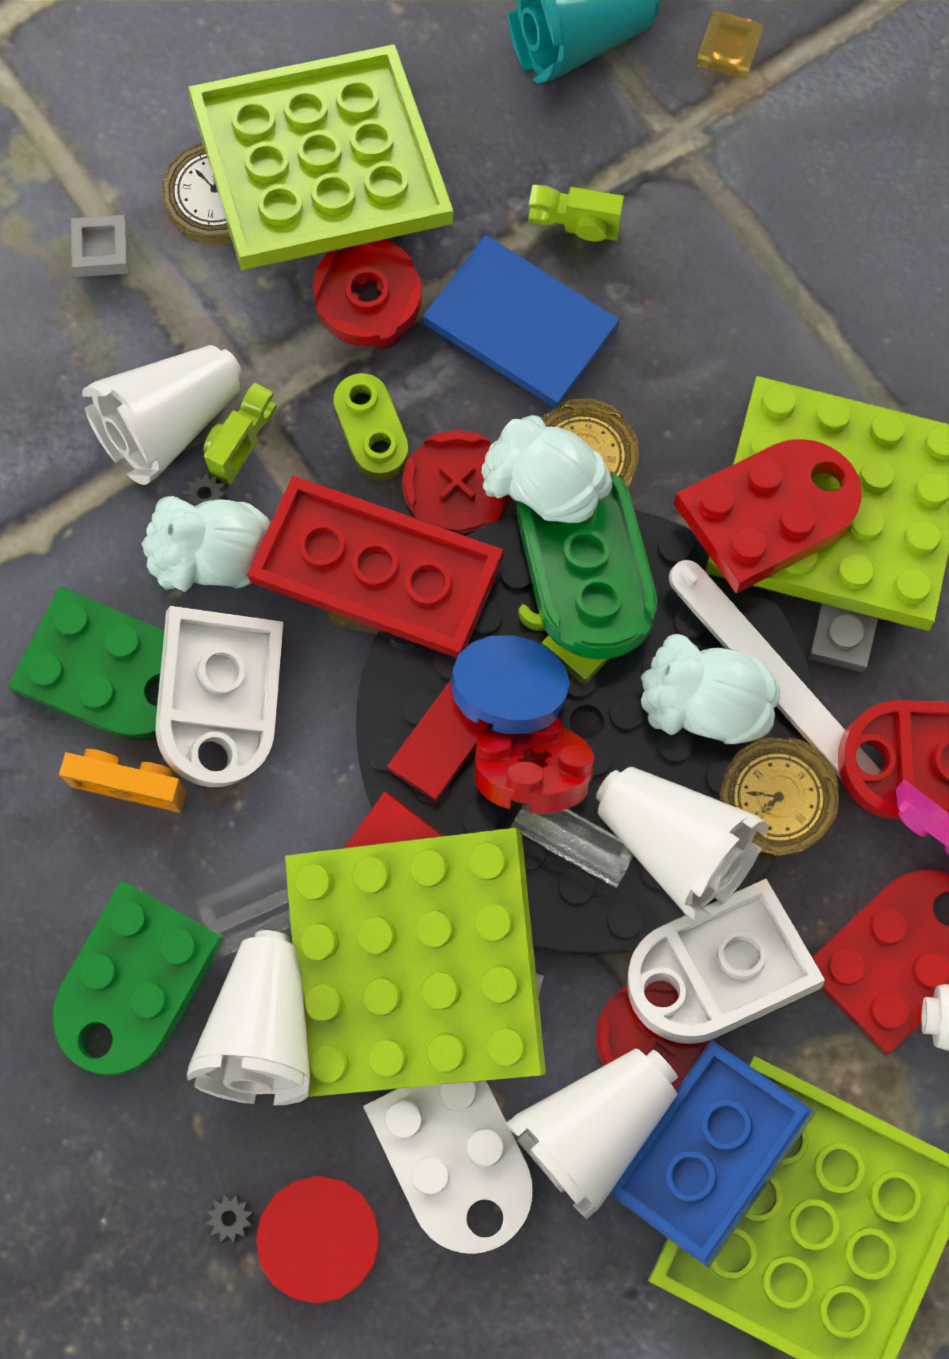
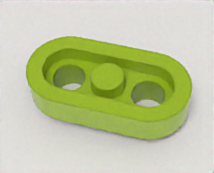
M360 373L348 376L340 382L335 390L334 406L336 416L358 470L369 479L376 481L393 479L403 472L405 463L409 458L407 438L389 393L383 382L373 375ZM359 393H365L371 397L363 405H358L351 401ZM377 441H385L390 445V448L384 453H375L370 449Z

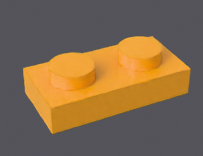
M85 749L84 756L65 752L59 775L70 787L178 813L182 812L187 790L178 778H174L175 771L173 769L150 762H141L140 769L118 765L119 758L117 756L95 749Z

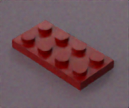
M292 475L247 576L252 584L457 658L458 654L469 643L504 560V552L501 548Z

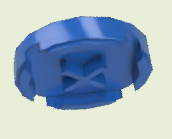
M514 635L489 636L474 641L460 652L453 668L450 685L454 702L463 714L473 722L478 724L479 719L486 723L493 724L492 731L504 734H530L549 727L558 718L559 712L564 708L570 682L566 667L554 652L533 640Z

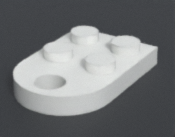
M170 606L166 611L156 715V739L163 758L182 778L200 786H229L248 777L265 761L271 750L275 734L283 632L282 621ZM216 742L225 749L228 762L224 770L210 771L200 763L198 749L202 743Z
M767 879L733 893L724 904L715 901L705 906L703 909L712 914V916L703 922L697 923L685 915L653 930L635 949L630 961L627 980L629 1000L641 1022L660 1037L685 1044L702 1043L715 1039L821 989L825 982L824 977ZM664 981L676 989L679 998L669 1007H656L646 999L644 994L645 988L653 982Z
M486 1081L399 1088L363 1106L417 1221L431 1239L452 1251L476 1254L500 1247L519 1231L530 1210L532 1179L527 1163L511 1131L507 1128V1122ZM481 1200H490L496 1203L503 1213L502 1227L491 1237L484 1238L475 1235L467 1224V1214L470 1207Z

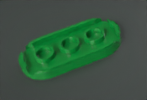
M612 471L610 472L612 478L611 491L608 495L598 500L593 515L579 523L545 521L532 508L520 501L517 502L518 525L542 624L549 636L559 646L578 656L592 659L614 658L637 648L649 635L657 610L656 589L631 497L625 483Z

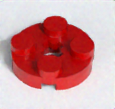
M383 239L347 247L341 251L339 249L330 251L319 263L314 275L312 289L319 322L335 337L349 344L358 346L374 345L379 348L390 347L398 341L401 334L413 325L419 315L422 305L420 276L412 265V259L406 251L390 241ZM369 282L376 283L377 293L380 295L376 300H371L370 302L360 301L359 295L353 292L356 287L365 289Z
M559 718L549 727L530 734H504L487 730L480 733L477 737L475 783L479 791L487 799L504 808L510 809L511 800L519 803H530V813L548 814L563 811L577 805L587 795L589 782L593 778L594 753L580 736L562 728L563 724Z

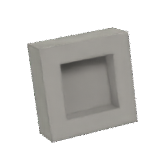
M125 215L71 218L72 269L76 277L130 274L129 225Z
M821 603L808 660L864 673L868 665L878 618Z

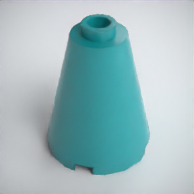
M516 0V11L507 13L508 27L513 48L523 70L534 69L538 76L532 80L536 83L550 82L650 29L653 26L655 16L659 12L660 3L659 0Z

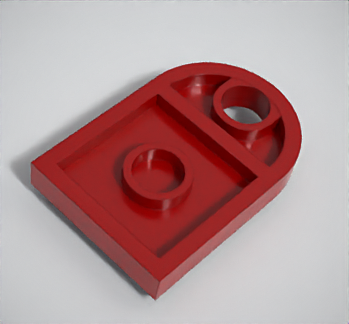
M792 439L776 443L677 492L674 506L734 592L738 593L841 539L849 531L856 518L861 504L862 488L856 470L840 452L817 441ZM820 473L829 474L837 479L841 488L830 492L821 490L815 486L811 477Z
M887 701L869 708L849 724L839 744L838 769L846 790L856 803L876 816L901 820L898 815L900 810L897 805L896 788L903 780H906L949 813V702ZM860 745L873 746L881 754L883 766L879 774H868L859 767L856 753Z
M920 870L898 877L886 886L812 957L825 979L820 990L884 1056L889 1055L921 1024L924 997L933 998L936 986L949 984V926L940 923L933 912L935 899L941 895H949V874L934 870Z

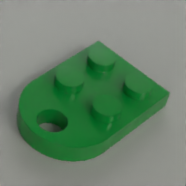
M59 586L8 687L19 695L119 738L127 740L155 738L157 706L149 703L148 693L150 688L160 681L164 630Z
M120 880L62 982L55 998L53 1028L63 1052L79 1067L103 1075H126L149 1065L167 1045L226 937L131 884ZM105 1024L112 1033V1046L104 1056L95 1059L87 1051L86 1037L93 1027Z

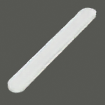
M683 560L678 562L669 573V583L672 589L725 649L734 650L746 656H754L773 673L780 685V699L776 705L777 708L841 779L838 769V749L845 729L706 572L693 561ZM859 746L856 753L859 767L868 774H879L881 770Z

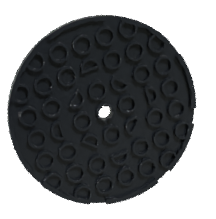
M635 509L634 512L656 589L657 610L653 627L647 638L631 652L610 658L585 686L567 671L570 686L564 708L558 714V718L563 724L562 728L572 731L569 725L570 718L580 711H596L603 725L602 730L596 736L582 738L594 753V768L592 781L588 785V793L580 803L566 810L548 814L530 813V803H519L511 800L510 809L496 805L487 799L476 786V749L437 803L388 770L387 765L451 680L453 668L457 660L456 657L378 630L364 665L357 699L356 740L358 761L371 807L375 806L384 792L391 793L445 836L509 828L521 829L533 947L558 951L561 954L607 955L635 951L639 943L653 930L686 915L598 815L600 801L596 799V794L602 782L611 772L618 770L621 773L628 767H635L723 802L722 795L728 772L739 757L756 747L779 743L800 748L816 759L815 749L777 706L773 708L775 713L774 724L767 735L754 741L737 744H725L722 741L689 732L684 728L674 735H670L662 729H655L649 723V714L643 709L641 704L642 694L645 691L641 675L651 668L653 657L656 656L658 649L663 646L667 637L673 634L683 635L699 651L724 647L677 595L669 583L671 569L683 560L693 561L706 571L709 554L691 529L663 517ZM517 514L490 523L467 535L469 538L501 548L504 552V560L468 645L489 636L514 635L536 641L542 645L544 639L549 635L546 631H534L527 628L518 616V610L523 604L533 613L539 614L520 534ZM707 574L814 694L813 682L802 648L793 628L769 592L764 588L752 585L735 593L725 578ZM780 749L759 752L745 760L733 775L728 795L730 805L734 806L733 788L739 773L755 758L766 754L780 753L802 760L813 771L815 766L797 753ZM754 836V839L759 843L780 847L785 846L787 843L766 841ZM761 849L750 871L735 892L757 883L781 852L777 853ZM713 898L707 905L718 900Z

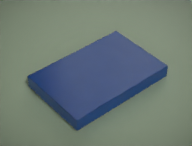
M486 234L423 314L424 325L556 410H558L619 328L620 320Z
M713 1040L709 1042L678 1086L676 1098L609 1193L708 1269L815 1115L813 1109Z

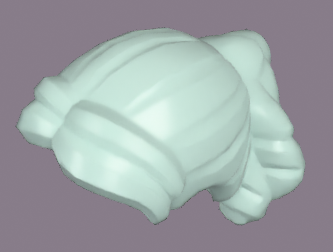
M535 415L524 417L521 420L512 419L501 432L498 441L491 444L485 456V463L482 465V475L485 479L483 488L487 496L502 498L510 495L515 501H520L532 508L545 521L567 523L585 521L593 515L598 500L608 495L612 489L610 472L598 451L592 450L583 439L570 431L558 427H546L543 420Z
M166 496L158 501L155 512L152 514V521L146 530L147 537L142 542L144 554L148 557L147 568L158 579V583L165 590L177 588L182 590V592H186L193 583L229 586L236 589L252 584L247 574L271 521L258 509L246 502L210 500L193 506L178 497Z
M673 634L668 636L663 646L658 649L656 656L653 657L651 662V668L641 675L643 689L645 690L642 694L641 704L643 709L649 714L648 721L655 729H662L670 735H674L684 728L689 732L716 739L725 744H737L760 739L767 735L773 727L775 718L773 708L780 699V685L773 673L754 656H746L737 651L724 648H710L699 651L687 637Z

